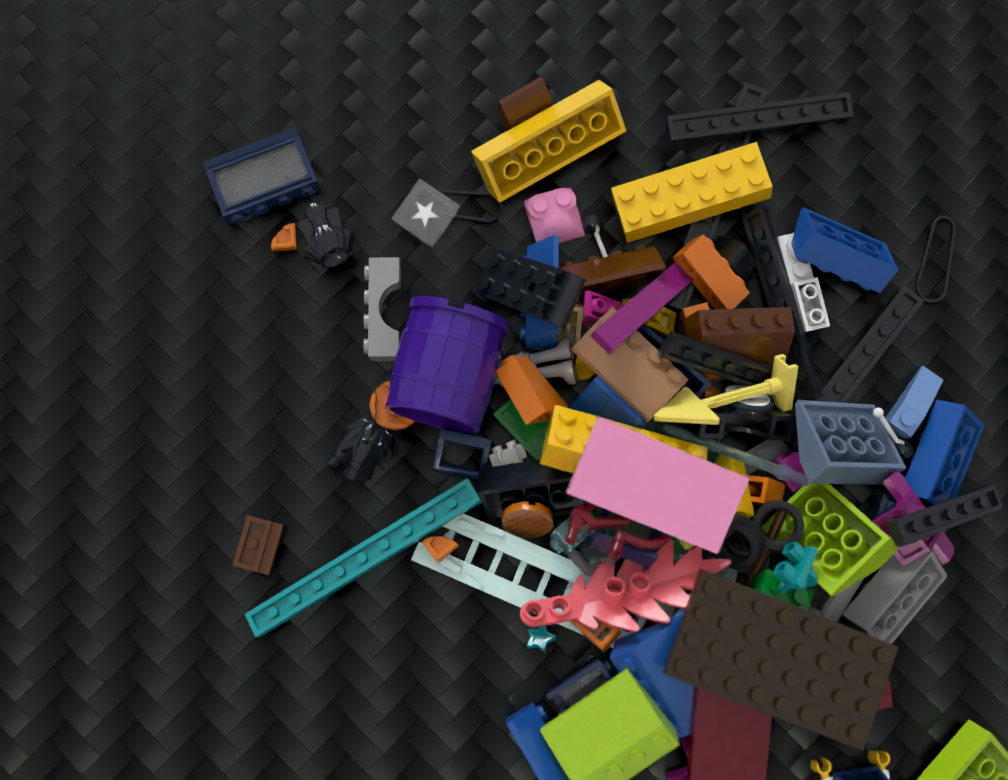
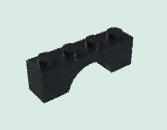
M727 404L710 409L720 418L719 424L686 423L685 427L698 438L722 439L724 433L737 431L758 435L767 440H791L796 416L789 411H781L776 405L767 412L756 413L740 410Z

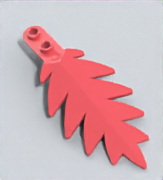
M670 539L656 553L658 558L648 571L645 570L644 572L643 565L626 559L615 577V564H599L589 579L585 590L584 576L579 575L570 595L530 600L521 607L520 618L524 624L530 627L577 620L580 624L592 630L598 629L596 619L622 630L638 632L639 626L626 612L628 611L645 619L668 624L670 618L657 602L685 609L689 596L683 589H693L699 570L703 569L713 574H718L731 565V560H702V548L696 546L673 566V540ZM560 608L563 612H557L555 609ZM529 613H536L537 617H532Z

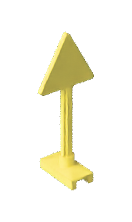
M784 354L774 356L772 378L765 380L764 383L702 400L689 388L684 387L654 415V421L717 425L720 418L710 410L711 408L766 393L774 399V404L781 411L792 410L798 366L796 364L788 366L785 363L786 356Z

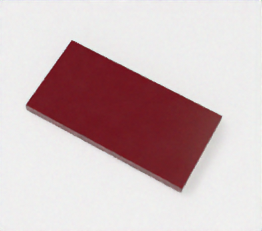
M694 686L686 780H766L772 716Z

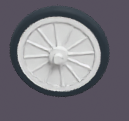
M728 384L722 387L720 394L749 386ZM766 393L730 403L729 405L740 410L761 413L767 412L774 407V399Z

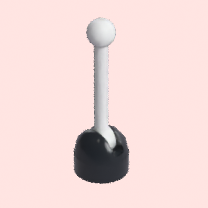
M594 214L581 220L585 231L589 234H594L602 257H608L599 235L603 225L600 214Z
M875 408L873 415L880 419L893 439L901 459L905 460L911 457L915 451L912 444L907 439H898L883 416L884 411L881 408Z

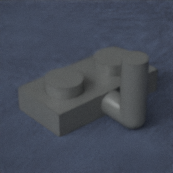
M586 537L581 542L578 552L572 550L568 555V558L586 576H591L598 564H615L617 562L614 561L616 556L611 560L608 552L593 546L590 548L589 544L592 537Z

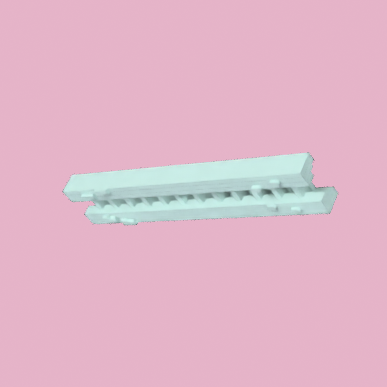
M466 514L460 515L443 526L450 529L449 532L445 533L444 537L453 540L455 534L459 533L473 539L465 561L448 555L438 563L421 542L418 543L411 559L518 607H522L530 600L548 598L543 596V592L551 574L568 581L562 596L571 594L572 587L579 575L584 576V588H586L591 576L584 575L570 559ZM479 543L497 550L489 571L471 564ZM503 553L521 560L512 582L495 575ZM527 563L544 570L536 592L518 585ZM657 602L669 618L677 608ZM560 608L555 609L557 612H563ZM636 615L634 621L639 626L638 631H641L647 619ZM569 621L557 623V624H560V625H562V626H564V627H566V628H569V629H571V630H573V631H576V632L582 634V633H581L572 623H570ZM598 621V623H597V624H598V628H599V627L601 626V624H602V622H600V621ZM607 628L598 639L602 641L611 630ZM620 629L621 634L616 640L636 632L630 631L628 633Z

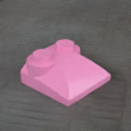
M559 188L535 195L524 201L536 243L551 236H559V244L585 237L576 205V196L571 188Z

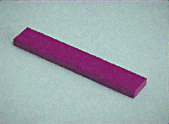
M675 262L594 330L590 336L608 354H611L685 289L693 279Z

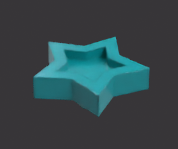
M546 625L540 626L538 629H527L530 635L527 644L528 649L539 648L545 653L547 645L556 640L555 635L547 632Z

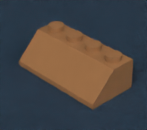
M612 307L571 350L646 422H649L689 379L669 360L661 358L657 353L658 350L638 331L634 332L611 354H608L590 335L617 312Z

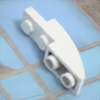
M794 233L778 236L777 242L804 331L808 332L829 327L830 323L818 277L814 278L810 263L804 264L795 257L791 245Z

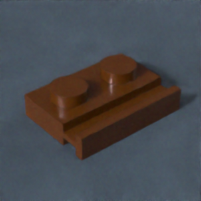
M247 515L232 566L271 575L285 525Z

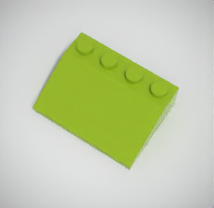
M807 481L787 501L797 507L803 516L804 532L798 544L803 548L813 546L818 550L812 564L814 567L813 571L818 575L817 582L832 597L879 569L899 550L888 535L830 484H810ZM776 513L763 525V530L768 533ZM789 513L776 541L786 540L794 532V519Z
M628 668L540 728V732L570 780H628L679 746L675 727Z
M968 720L917 780H1008V752L992 733Z

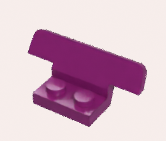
M899 472L890 474L882 481L897 501L895 508L872 520L893 542L894 540L887 521L926 508ZM942 531L898 547L899 550L894 553L901 565L905 566L927 554L932 549L943 565L950 561L954 554V547Z

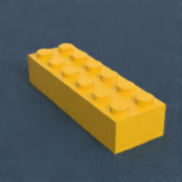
M598 80L472 150L471 153L488 192L500 203L626 132V128L612 88Z
M754 142L612 187L611 190L626 241L629 243L770 199L773 186L758 144Z
M555 405L547 425L540 464L574 473L597 416ZM609 420L707 461L708 447Z

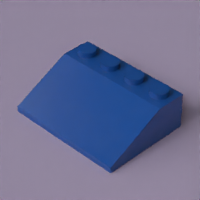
M683 614L671 618L668 624L658 623L615 640L610 656L619 673L627 668L675 727L678 738L690 734L694 686L667 676L662 671Z

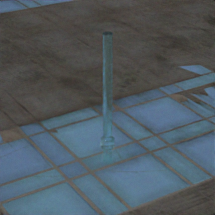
M666 422L662 426L661 432L708 447V450L775 474L776 478L783 481L791 480L804 486L809 484L806 475L792 470V467L788 465L772 463L709 438H698L693 432Z

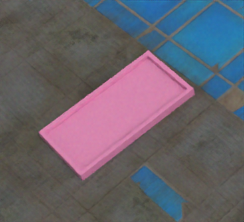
M597 416L566 492L718 554L749 478Z

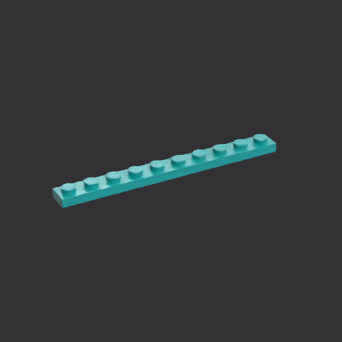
M468 478L245 613L255 637H262L482 503L471 481Z

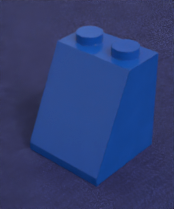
M599 376L590 383L570 406L571 409L640 429L648 423Z

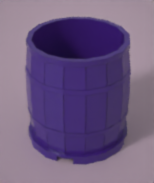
M426 296L411 298L407 310L410 316L401 335L396 353L385 409L398 416L426 425L458 432L478 433L495 384L496 370L501 360L503 338L508 335V323L492 312L466 303L463 309L448 306L449 299Z

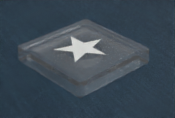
M419 178L391 219L433 248L461 207Z

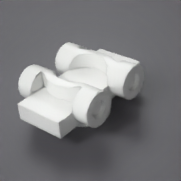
M515 440L506 443L507 449L503 450L501 445L492 448L493 454L489 455L492 466L524 462L523 459L527 458L524 448L517 444Z

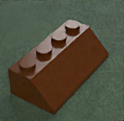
M641 245L633 248V251L623 253L622 250L611 252L608 254V257L604 258L592 256L586 258L585 262L577 264L574 261L565 262L559 268L586 279L578 298L581 299L584 298L585 291L603 294L651 283L664 272L666 267L655 246L647 248V245Z
M791 307L698 310L685 318L688 337L766 364H773L774 356L784 354L787 360L795 333Z

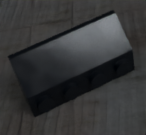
M541 459L479 469L477 493L492 526L502 524L503 511L514 503L526 501L529 502V505L535 506L536 503H541L552 511L553 517L569 515L579 504L584 505L587 501L566 492L574 473L540 464Z

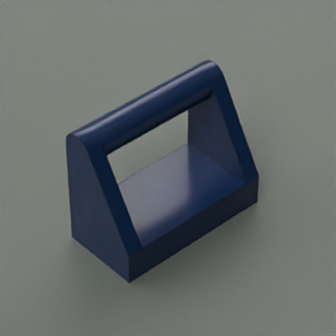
M441 428L433 471L478 481L479 470L441 462L444 445L449 443L484 451L481 469L486 468L492 440Z

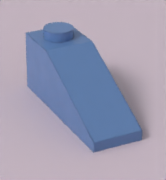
M923 365L919 368L885 418L898 439H907L914 434L926 416L943 382V379Z

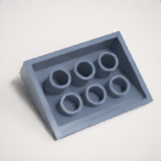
M798 400L795 403L799 460L810 484L884 485L882 481L894 472L901 473L906 469L889 433L880 419L873 415V411L876 408L875 405Z

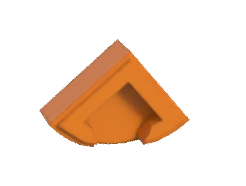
M295 223L285 225L276 234L271 244L272 251L297 249Z
M443 536L429 537L422 541L423 545L438 563L459 547L456 542Z

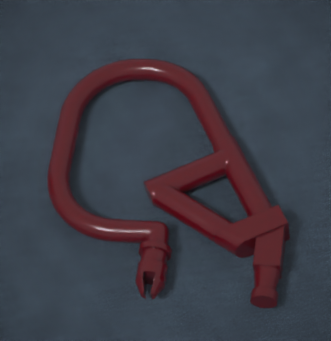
M586 502L584 505L579 504L570 514L571 519L565 542L574 545L581 527L584 530L629 526L634 520L615 513L617 516L593 518L590 513L599 506L590 502ZM618 531L611 542L610 559L612 560L616 556L614 561H617L621 557L625 542L642 549H656L665 545L672 535L663 532L656 539L645 540L624 531Z

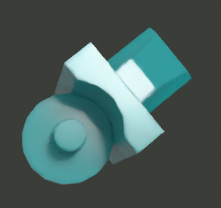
M796 541L785 545L782 553L789 559V562L779 563L773 573L780 580L778 589L782 593H787L789 589L805 590L806 587L816 585L818 575L813 571L814 567L812 566L818 552L815 547L803 548Z

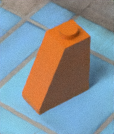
M509 356L502 361L503 366L496 370L499 379L526 425L549 421L555 405L568 408L566 402L527 356Z

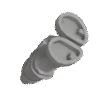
M570 337L562 339L558 346L537 353H530V351L524 353L522 351L515 355L516 357L527 356L536 368V365L540 363L568 360L537 369L545 379L562 377L570 385L578 384L576 367L572 361L574 359V352L571 350L573 346ZM500 360V362H499L498 369H499L501 366H503L501 360ZM497 375L495 384H500L501 386H503L501 380Z

